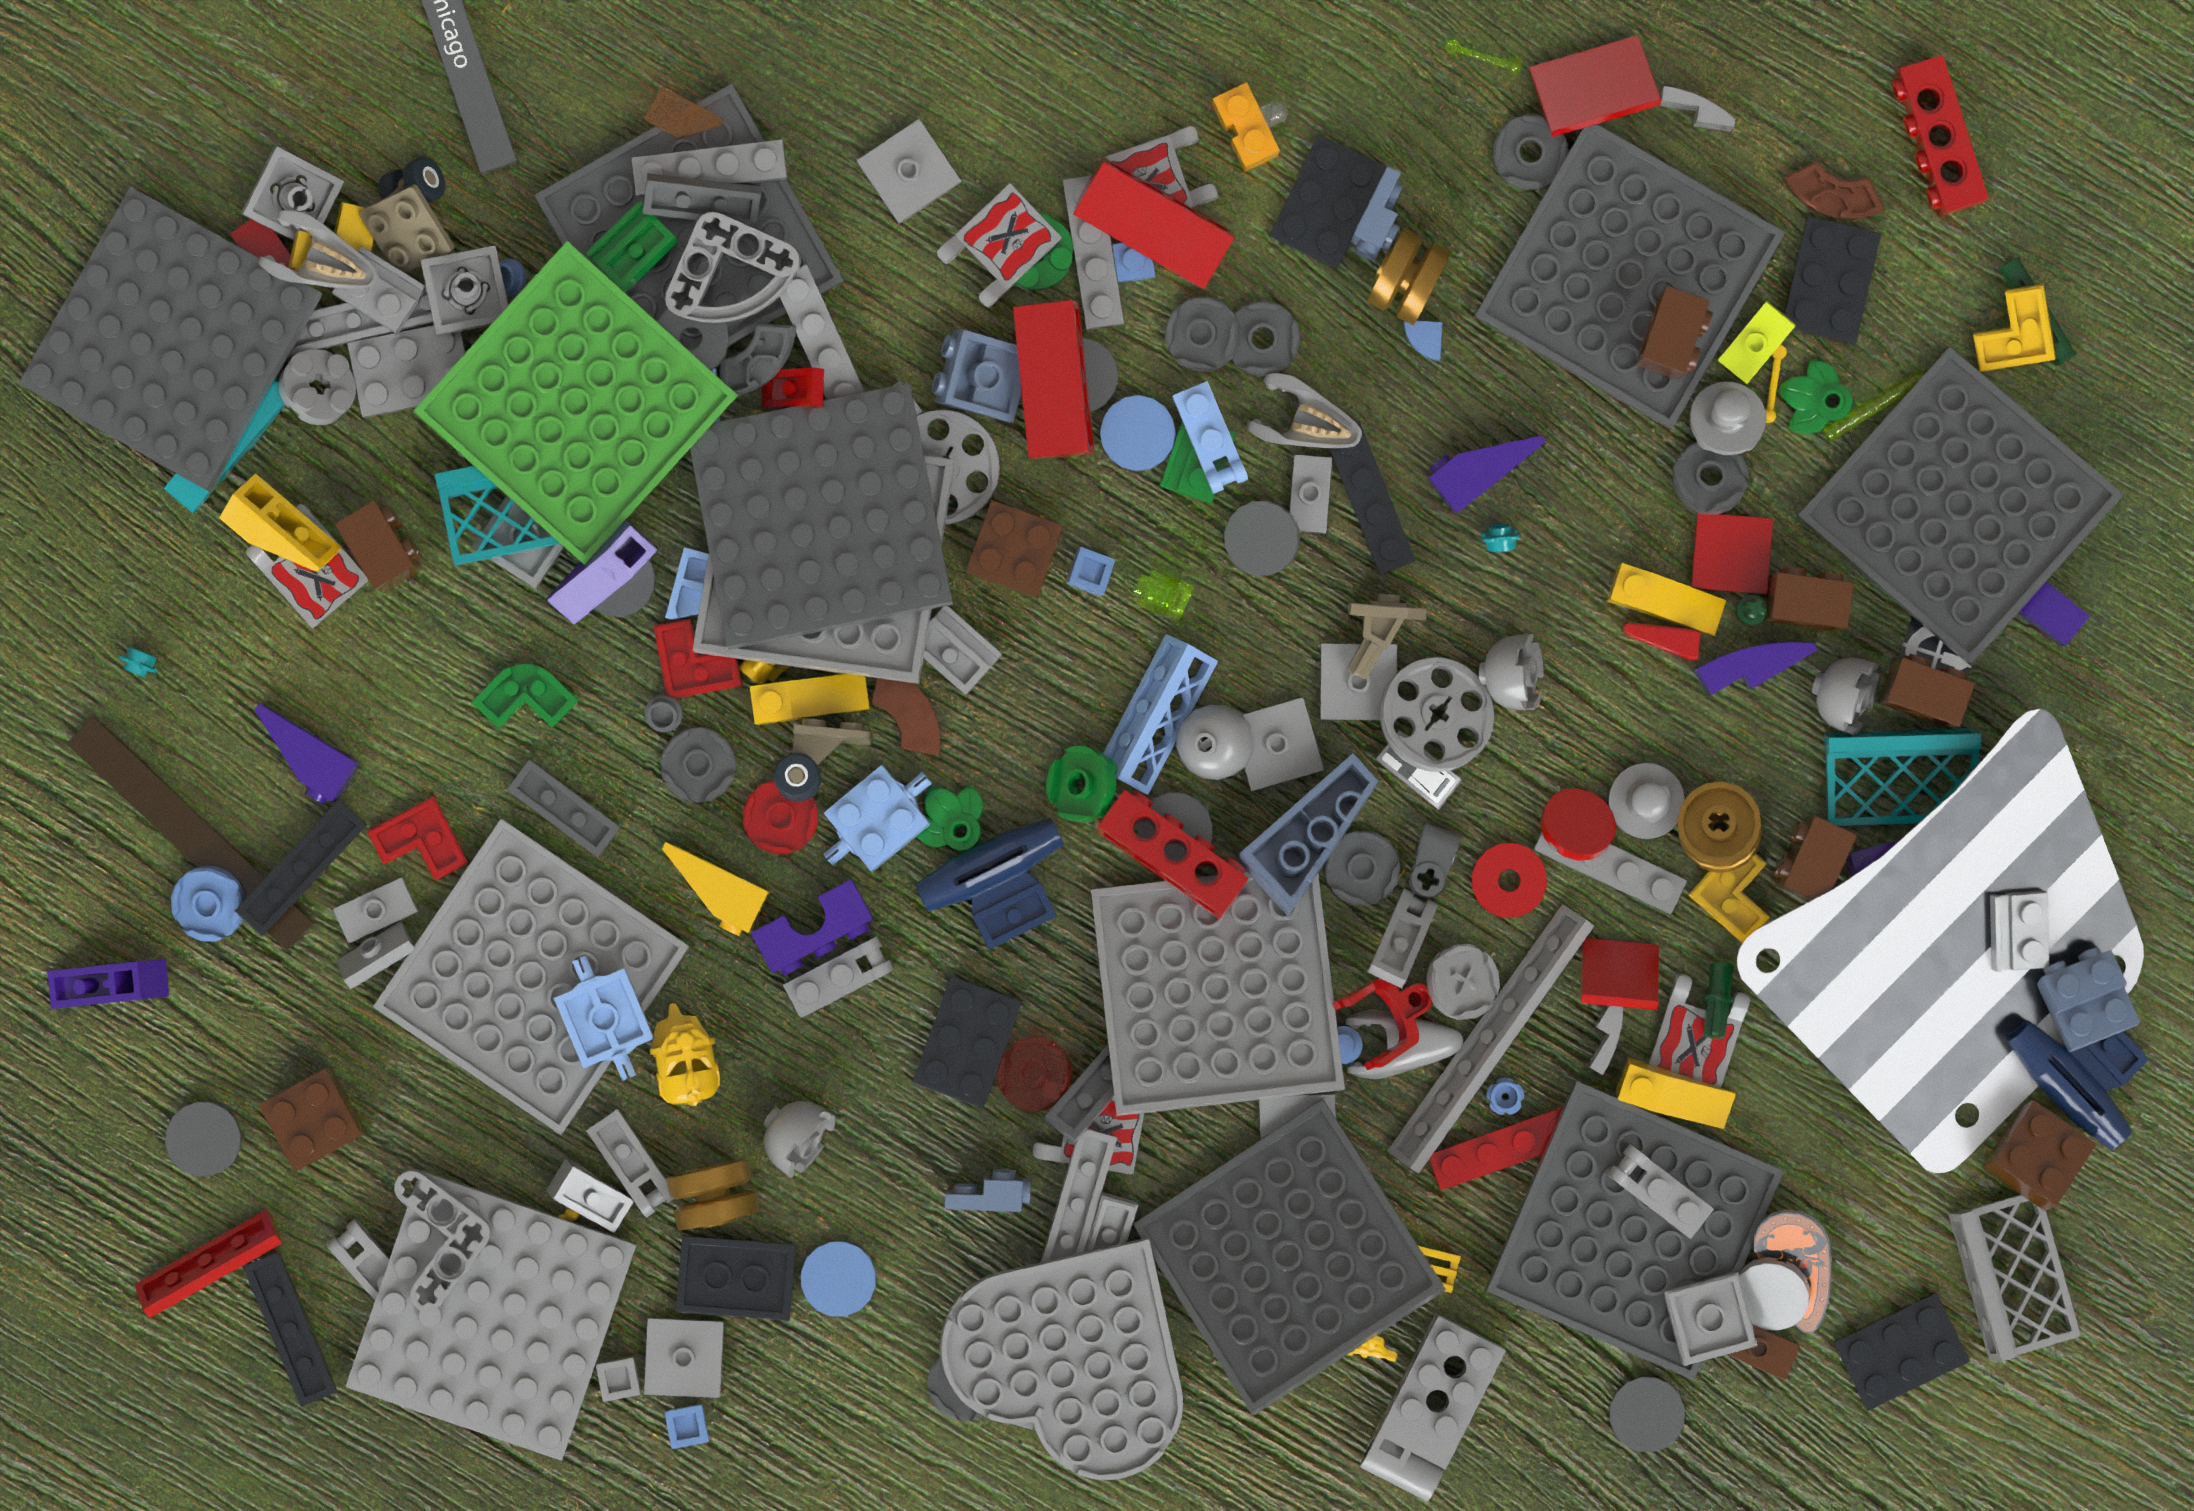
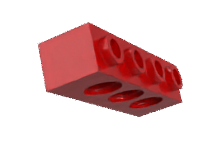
M1940 55L1899 68L1894 73L1896 79L1892 80V88L1898 102L1903 101L1907 115L1903 116L1907 135L1909 138L1915 137L1919 151L1915 152V160L1921 174L1926 173L1930 187L1926 188L1930 207L1932 210L1938 209L1939 216L1942 217L1985 203L1989 200L1944 56ZM1927 92L1934 97L1936 103L1934 110H1924L1919 106L1917 101L1919 93ZM1939 128L1945 132L1947 136L1945 146L1939 147L1931 143L1929 139L1930 129ZM1943 164H1951L1957 169L1958 180L1956 182L1949 183L1942 178L1940 169Z
M1124 790L1098 825L1097 832L1221 920L1247 885L1249 878L1244 875L1246 869L1230 857H1227L1225 861L1213 853L1215 847L1203 837L1196 835L1193 839L1183 832L1184 825L1172 815L1165 813L1162 817L1151 809L1153 803L1143 794L1137 791L1130 794ZM1141 821L1149 822L1153 825L1155 833L1147 839L1139 838L1133 831L1135 824ZM1172 843L1180 844L1185 849L1186 855L1179 861H1172L1166 857L1164 853L1165 847ZM1208 865L1215 870L1217 877L1210 883H1203L1197 879L1195 875L1196 869L1200 866Z

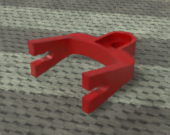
M1375 978L1332 1003L1335 1010L1341 1009L1344 1006L1349 1007L1371 992H1375L1389 1007L1398 1027L1399 1041L1392 1048L1365 1062L1364 1066L1367 1070L1385 1066L1418 1043L1419 1030L1415 1018L1425 1013L1432 1004L1425 985L1416 983L1399 990L1396 985L1381 978Z

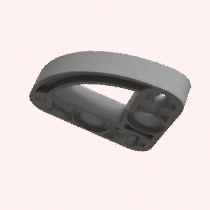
M717 212L705 213L697 221L665 296L666 305L675 315L699 322L723 323L749 317L768 307L784 293L800 268V253L791 244ZM717 218L720 220L719 227L728 232H732V225L739 227L732 236L730 249L724 247V244L728 241L724 237L715 235L712 240L707 238L709 232L704 229L706 222L713 223ZM750 233L759 240V248L755 254L746 256L738 249V241L741 236ZM767 240L773 242L769 250L775 253L782 254L785 249L790 251L789 258L793 260L791 267L784 266L782 271H779L777 269L778 262L768 257L765 258V264L758 262L765 253ZM723 252L775 275L766 287L747 300L724 307L700 306ZM695 253H703L709 260L708 270L702 275H694L688 268V261ZM684 274L690 280L702 282L700 289L692 285L688 296L693 299V303L691 306L684 305L682 310L677 308L678 301L673 297L675 292L682 293L685 290L687 282H680V278Z

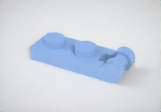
M1208 381L1173 395V400L1212 493L1224 490L1223 486L1233 481L1241 483L1248 480L1245 468ZM1226 457L1230 467L1217 472L1213 462Z

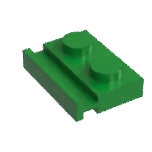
M641 201L632 207L585 253L624 293L679 242L654 215L642 213L643 203Z
M1182 421L1160 487L1212 505L1215 493L1213 494ZM1228 430L1232 441H1234L1236 432ZM1226 457L1213 462L1217 472L1224 469L1227 461Z

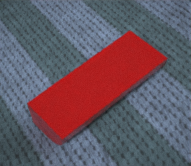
M1103 156L1084 187L1073 212V215L1202 289H1205L1235 238L1232 230Z
M1074 300L1013 307L1029 458L1044 459L1094 454L1079 303Z

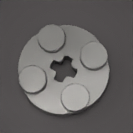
M310 349L297 353L290 359L279 377V393L286 407L289 408L291 406L299 414V419L313 425H326L338 420L351 407L356 395V384L345 357L339 354L333 355L324 350ZM314 380L320 381L325 386L322 395L317 394L316 388L310 387L309 383H312Z

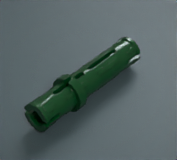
M2020 257L2013 259L1998 269L2011 289L2021 287L2019 280H2021L2024 287L2035 285L2020 261ZM2048 307L2052 334L2057 340L2056 343L2054 342L2056 355L2054 361L2055 365L2058 366L2077 355L2076 350L2074 351Z

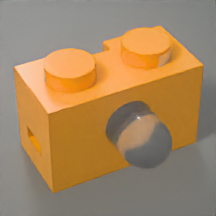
M1247 82L1213 98L1212 106L1225 133L1230 130L1234 132L1235 137L1232 138L1231 146L1244 172L1279 156L1280 150L1269 128L1282 123L1287 118L1288 110L1284 103L1273 101L1259 108Z

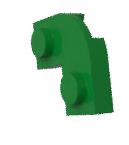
M519 664L508 667L500 672L471 703L498 729L525 703L548 725L554 728L575 707L579 700L546 669L532 664Z

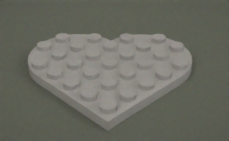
M1149 1238L991 1274L968 1287L957 1298L946 1316L941 1332L940 1355L944 1373L957 1396L967 1406L988 1419L1010 1424L1033 1422L1037 1436L1048 1453L1057 1462L1076 1474L1098 1480H1115L1132 1476L1156 1462L1164 1454L1163 1451L1171 1442L1174 1434L1177 1433L1183 1410L1182 1388Z

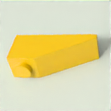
M256 473L233 493L219 517L248 543L315 572L323 568L342 548Z
M1624 563L1617 567L1606 600L1607 602L1689 629L1699 630V632L1711 636L1716 634L1726 600Z
M841 674L750 686L754 722L756 725L870 709L865 676Z
M665 842L662 848L713 916L722 920L719 927L737 936H740L742 930L750 933L770 891L669 842Z
M1627 1057L1615 1092L1617 1099L1653 1112L1721 1129L1725 1127L1736 1092Z

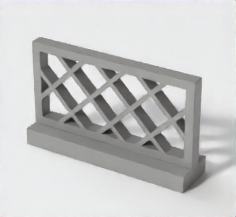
M2021 1194L1972 1209L1948 1214L1990 1361L2003 1362L2015 1358L2016 1355L2081 1336L2046 1210L2043 1211L2033 1203L2035 1216L2030 1226L2028 1227L2016 1220L2013 1216L2019 1204L2029 1201ZM2010 1206L2007 1214L1999 1210ZM1993 1212L2003 1218L1994 1237L1983 1231L1979 1215ZM2010 1223L2026 1231L2017 1250L2001 1242ZM2038 1225L2041 1233L2035 1231ZM2032 1236L2043 1241L2046 1251L2040 1263L2023 1254ZM1986 1239L1991 1242L1989 1248L1987 1246ZM1997 1246L2014 1255L2005 1274L1995 1269L1992 1264L1991 1258ZM2020 1259L2037 1268L2027 1287L2011 1278ZM2048 1262L2050 1264L2051 1270L2046 1268ZM2043 1272L2054 1278L2056 1285L2050 1300L2033 1291ZM1996 1276L2001 1278L1999 1285ZM2008 1283L2024 1292L2015 1311L2004 1305L2001 1296ZM2030 1296L2047 1305L2038 1323L2021 1315ZM2058 1299L2060 1300L2061 1306L2056 1304ZM2053 1309L2064 1315L2068 1331L2054 1334L2044 1328ZM2007 1313L2010 1314V1315H2012L2009 1321H2008ZM2019 1319L2033 1327L2034 1331L2027 1343L2015 1346L2012 1331ZM2040 1333H2043L2048 1336L2045 1338L2038 1339Z

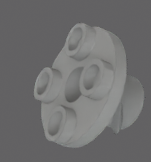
M1719 382L1706 387L1695 398L1690 411V426L1698 445L1702 449L1722 455H1737L1752 450L1760 440L1766 426V411L1761 399L1748 387L1735 382Z
M1642 763L1628 767L1615 778L1609 791L1608 806L1612 810L1616 825L1620 830L1636 838L1652 839L1668 833L1676 826L1680 807L1685 797L1679 780L1671 771L1657 764Z

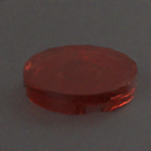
M1039 1036L1022 1038L1014 1043L1015 1046L1009 1052L1006 1051L1002 1056L997 1071L998 1087L1007 1101L1020 1110L1032 1113L1048 1110L1069 1089L1072 1078L1071 1061L1065 1050L1049 1038Z

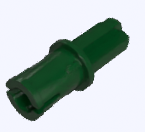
M1757 595L1743 597L1736 607L1738 620L1749 625L1762 622L1767 614L1765 601Z
M1710 963L1708 993L1703 996V1002L1706 1003L1703 1033L1704 1036L1711 1039H1723L1726 1036L1729 1006L1733 1005V998L1730 997L1734 966L1729 963Z

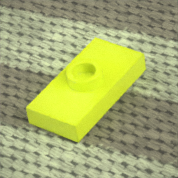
M1766 301L1720 356L1718 361L1748 384L1796 324Z

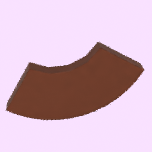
M1818 160L1782 179L1790 192L1802 204L1827 217L1857 220L1872 217L1885 211L1869 177L1855 181L1839 179L1826 172Z
M877 678L872 704L885 709L896 720L901 731V748L939 756V725L935 712L926 696L914 683Z

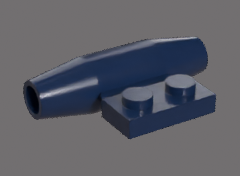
M1047 818L1005 831L951 858L916 883L915 888L927 912L972 899L971 916L988 950L1057 916L1041 883L1027 873V871L1064 844L1052 819Z
M2029 1020L2021 1023L2010 1033L2007 1042L2030 1077L2073 1123L2109 1150L2115 1149L2129 1137L2132 1129L2107 1091L2124 1086L2149 1058L2124 1032L2068 1053L2065 1044L2064 1046Z

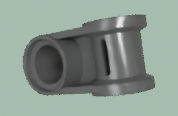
M1425 823L1415 852L1416 857L1408 881L1410 890L1416 896L1430 898L1442 890L1450 866L1454 862L1462 834ZM1428 870L1432 872L1431 879L1436 881V886L1431 885L1427 890L1422 889V882L1417 880V876L1424 875Z

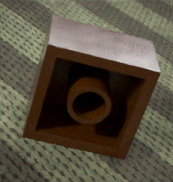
M1666 286L1658 295L1635 366L1677 380L1685 373L1690 374L1691 369L1694 370L1701 351V348L1695 346L1697 338H1702L1703 334H1706L1713 316V312L1707 310L1710 300Z
M373 500L335 524L375 590L385 593L423 570L418 561L423 559V556L412 539L409 540L408 537L403 538L398 529L404 525L393 507H389L387 504L382 505Z
M991 500L966 573L1038 599L1061 537L1063 525Z
M1784 567V569H1779L1778 573L1769 576L1765 601L1767 614L1763 619L1764 622L1837 632L1848 628L1854 583L1844 582L1845 575L1822 572V574H1817V578L1806 576V569Z
M1914 654L1904 655L1903 658L1892 660L1877 702L1878 704L1946 728H1954L1961 725L1975 683L1966 680L1967 673L1947 666L1945 669L1940 668L1939 670L1931 668V660Z
M1807 816L1802 821L1797 820L1788 841L1793 843L1788 855H1781L1773 871V876L1777 877L1775 886L1807 901H1812L1833 889L1857 835L1816 816Z
M332 1067L319 1071L258 1105L294 1172L302 1170L367 1134L364 1125Z
M2033 1100L2020 1107L1982 1168L2045 1211L2058 1205L2095 1148L2096 1143Z

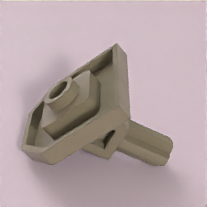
M1377 594V601L1368 600V604L1348 602L1347 614L1363 616L1362 637H1364L1348 665V670L1361 679H1367L1384 649L1387 650L1404 619L1426 620L1427 609L1407 607V603H1399L1400 595Z

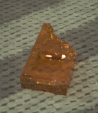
M661 86L644 117L646 122L677 139L720 127L724 122L722 118Z

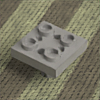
M274 146L241 214L294 241L296 231H307L300 228L296 229L292 225L282 226L279 219L276 218L278 212L283 211L282 209L303 212L323 224L344 181ZM297 176H304V178H299V182L303 185L295 182ZM274 183H277L280 186L279 192L278 186H274L273 193H271L270 186Z
M496 246L421 260L436 336L490 326L508 307ZM459 268H465V269L467 270V272H465L464 269H460L458 272H457V270H458ZM481 283H484L483 292H481ZM486 283H488L489 286H490V290H489L488 292H486V290H487V284H486ZM445 291L444 296L448 297L449 291H451L452 298L450 300L443 299L442 292ZM472 305L467 308V311L472 312L475 309V313L472 315L466 314L464 311L466 306Z

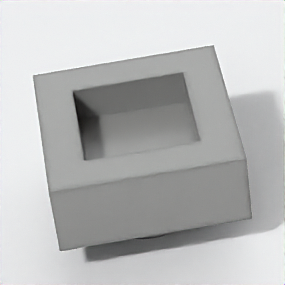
M634 1356L596 1364L603 1402L641 1395Z

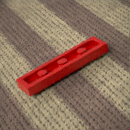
M1563 1106L1435 1151L1429 1158V1162L1439 1190L1442 1191L1543 1155Z
M264 1210L135 1283L134 1286L142 1310L151 1318L282 1244L273 1217L267 1210Z

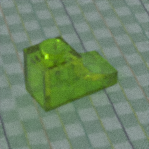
M1152 569L1149 577L1142 574L1133 595L1139 597L1138 607L1178 624L1195 586Z

